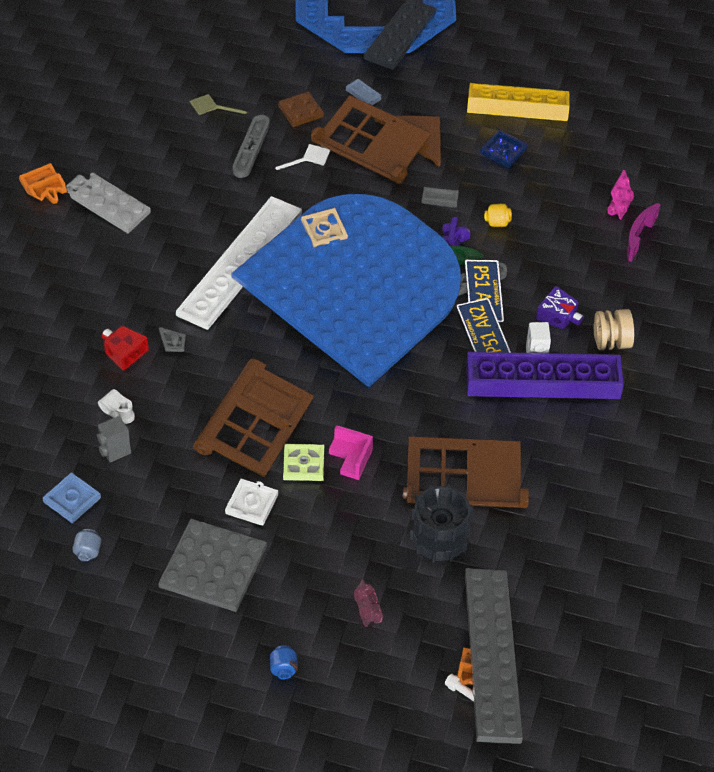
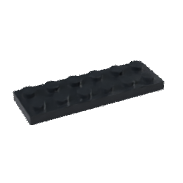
M406 0L364 53V59L393 70L435 16L437 8L415 0Z

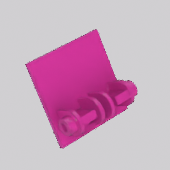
M623 170L611 191L613 200L607 208L609 215H618L620 220L634 199V193L631 190L630 181L625 170Z

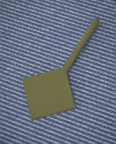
M209 94L190 101L199 115L217 108L247 114V111L216 105Z

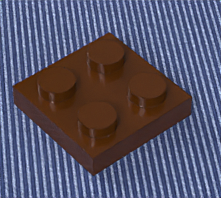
M309 92L278 101L279 108L293 127L323 117L322 109Z

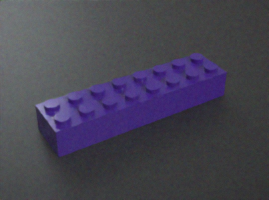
M468 352L467 396L621 399L623 375L620 355Z

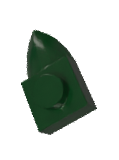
M450 245L459 265H465V260H480L484 257L483 254L472 248Z

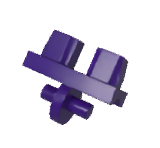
M453 217L451 223L443 224L444 236L442 238L449 246H459L460 242L468 240L471 236V232L466 226L460 227L457 224L458 217Z

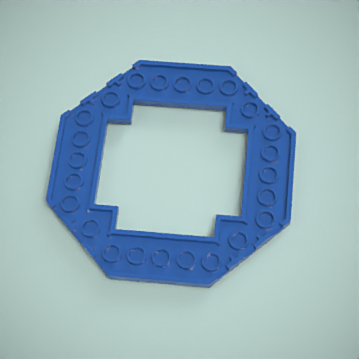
M296 0V22L344 53H365L385 28L344 27V16H328V0ZM422 0L423 4L435 7L437 11L406 53H411L456 21L455 0Z

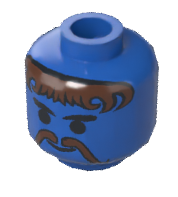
M278 646L271 652L270 670L272 674L280 679H288L297 672L298 655L290 646Z

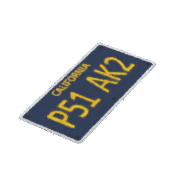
M465 260L468 301L472 302L488 298L498 322H503L498 261Z
M488 298L457 305L475 352L511 353Z

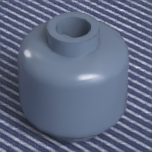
M83 529L75 535L73 553L82 561L96 558L101 546V537L95 530Z

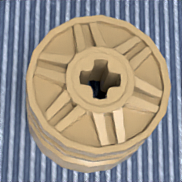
M629 309L616 310L614 318L609 310H606L605 313L603 311H596L594 337L599 350H605L606 346L609 350L613 349L614 341L619 349L632 348L634 343V324Z

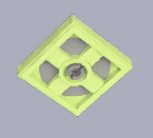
M285 444L283 480L323 481L324 445Z

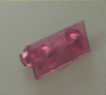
M362 580L354 591V598L360 610V617L363 619L365 627H367L371 621L375 623L382 622L383 613L379 604H372L378 602L374 587L370 584L365 585L364 580Z

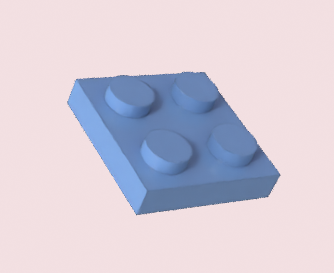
M70 473L43 497V502L68 521L74 523L101 498V495L73 473Z

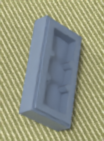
M359 79L346 86L347 92L365 103L374 105L381 100V95Z

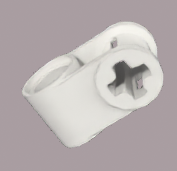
M112 389L98 401V405L103 412L113 418L120 416L124 424L131 423L135 418L132 411V402L115 389Z

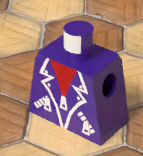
M555 286L538 306L536 320L548 322L551 326L565 329L570 322L579 326L584 316L577 313L578 301Z

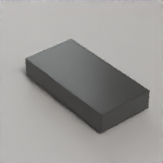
M424 187L422 204L457 207L459 191Z

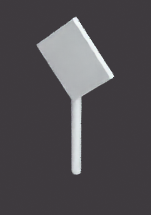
M309 144L304 158L277 166L275 169L279 170L303 161L324 165L330 150Z

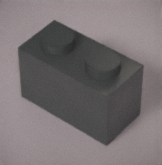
M120 416L98 425L99 433L97 438L101 444L99 451L103 457L106 456L109 462H113L131 454L128 428Z

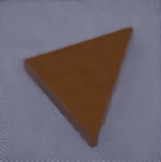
M395 116L431 133V136L418 153L427 159H431L435 162L436 166L440 167V117ZM375 119V122L377 123L379 122L382 125L386 124L378 119Z

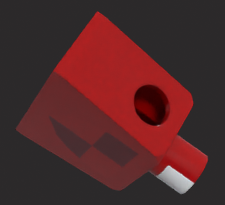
M124 326L115 332L106 329L102 334V338L105 340L106 354L123 371L149 350L148 338Z

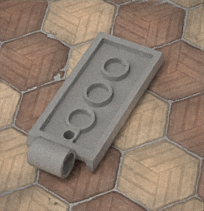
M93 172L90 174L91 178L89 180L82 175H78L66 185V189L72 199L126 233L132 231L150 214L148 206Z

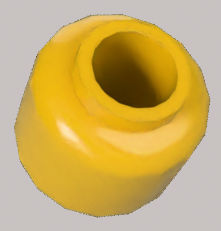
M491 204L488 211H485V221H488L491 227H505L508 225V222H511V209L506 204Z

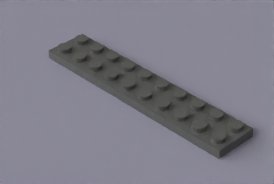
M466 568L465 584L477 742L521 744L523 737L507 571Z

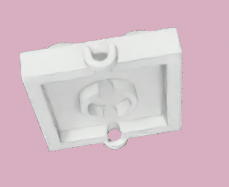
M240 479L225 512L228 515L263 526L278 496V490L266 487L259 481L254 483Z

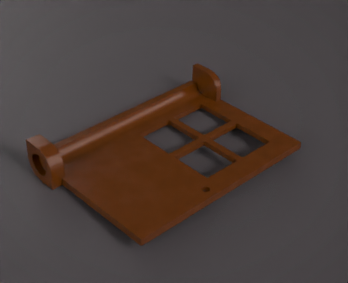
M351 95L325 128L319 126L311 132L312 142L398 184L408 175V165L431 136V133ZM352 108L367 114L357 128L343 122ZM370 117L386 123L376 137L361 130ZM339 125L354 131L344 145L330 139ZM357 134L373 140L363 154L348 147Z
M249 359L195 441L193 449L202 455H209L214 450L265 478L313 400L314 395L265 370L266 364L256 359ZM236 406L256 416L248 430L227 420ZM259 419L280 429L272 443L251 433ZM224 424L245 434L236 449L216 438ZM248 437L269 447L260 462L240 451Z
M409 437L407 487H403V499H407V503H415L416 495L424 492L419 491L420 472L441 473V486H445V473L467 474L466 498L470 506L528 508V488H521L520 441ZM420 449L442 450L441 468L420 467ZM446 450L467 451V469H447Z

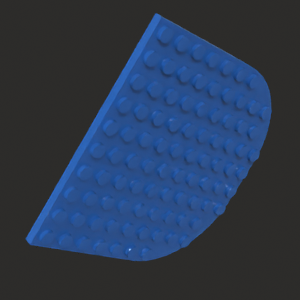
M366 194L340 195L317 203L231 273V277L368 387L375 383L450 313L458 297L461 283V273L457 258L449 244L437 232L402 206L387 199ZM335 208L348 238L329 241V244L313 247L312 240L303 226L301 217ZM334 214L328 216V222L332 225L337 224ZM313 218L306 219L307 223L311 224ZM319 225V228L323 231L329 229L327 225ZM316 226L315 232L319 235H323L324 233L320 232Z

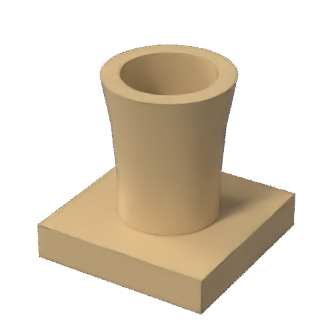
M335 208L301 217L303 226L312 240L313 247L329 244V241L348 238ZM334 214L337 224L332 225L328 222V216ZM313 218V222L308 224L306 219ZM319 225H327L329 229L323 231L319 228ZM316 226L320 232L324 233L323 235H319L315 232Z

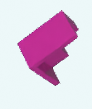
M338 425L335 427V437L329 448V454L345 459L340 470L341 475L357 480L360 479L372 453L373 436Z

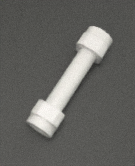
M450 674L445 681V685L452 691L458 690L474 701L473 690L466 685H462L457 675Z

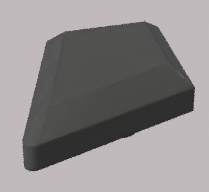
M160 327L159 332L165 351L184 352L186 335Z

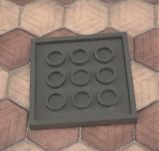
M190 519L159 581V588L237 612L265 552L267 542Z

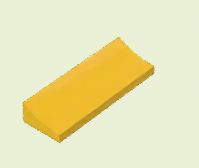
M470 83L467 113L568 121L569 91Z

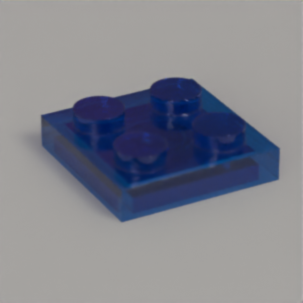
M498 130L480 149V154L509 168L527 150L528 144Z

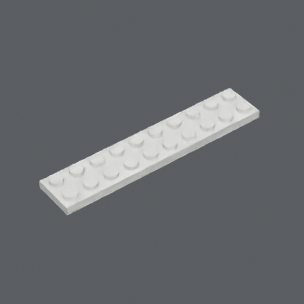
M271 196L176 310V316L208 330L243 287L231 277V273L300 217L302 209Z

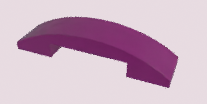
M656 203L648 207L634 221L627 245L628 261L632 262L638 252L641 239L638 236L644 226L652 228L658 218L661 204Z

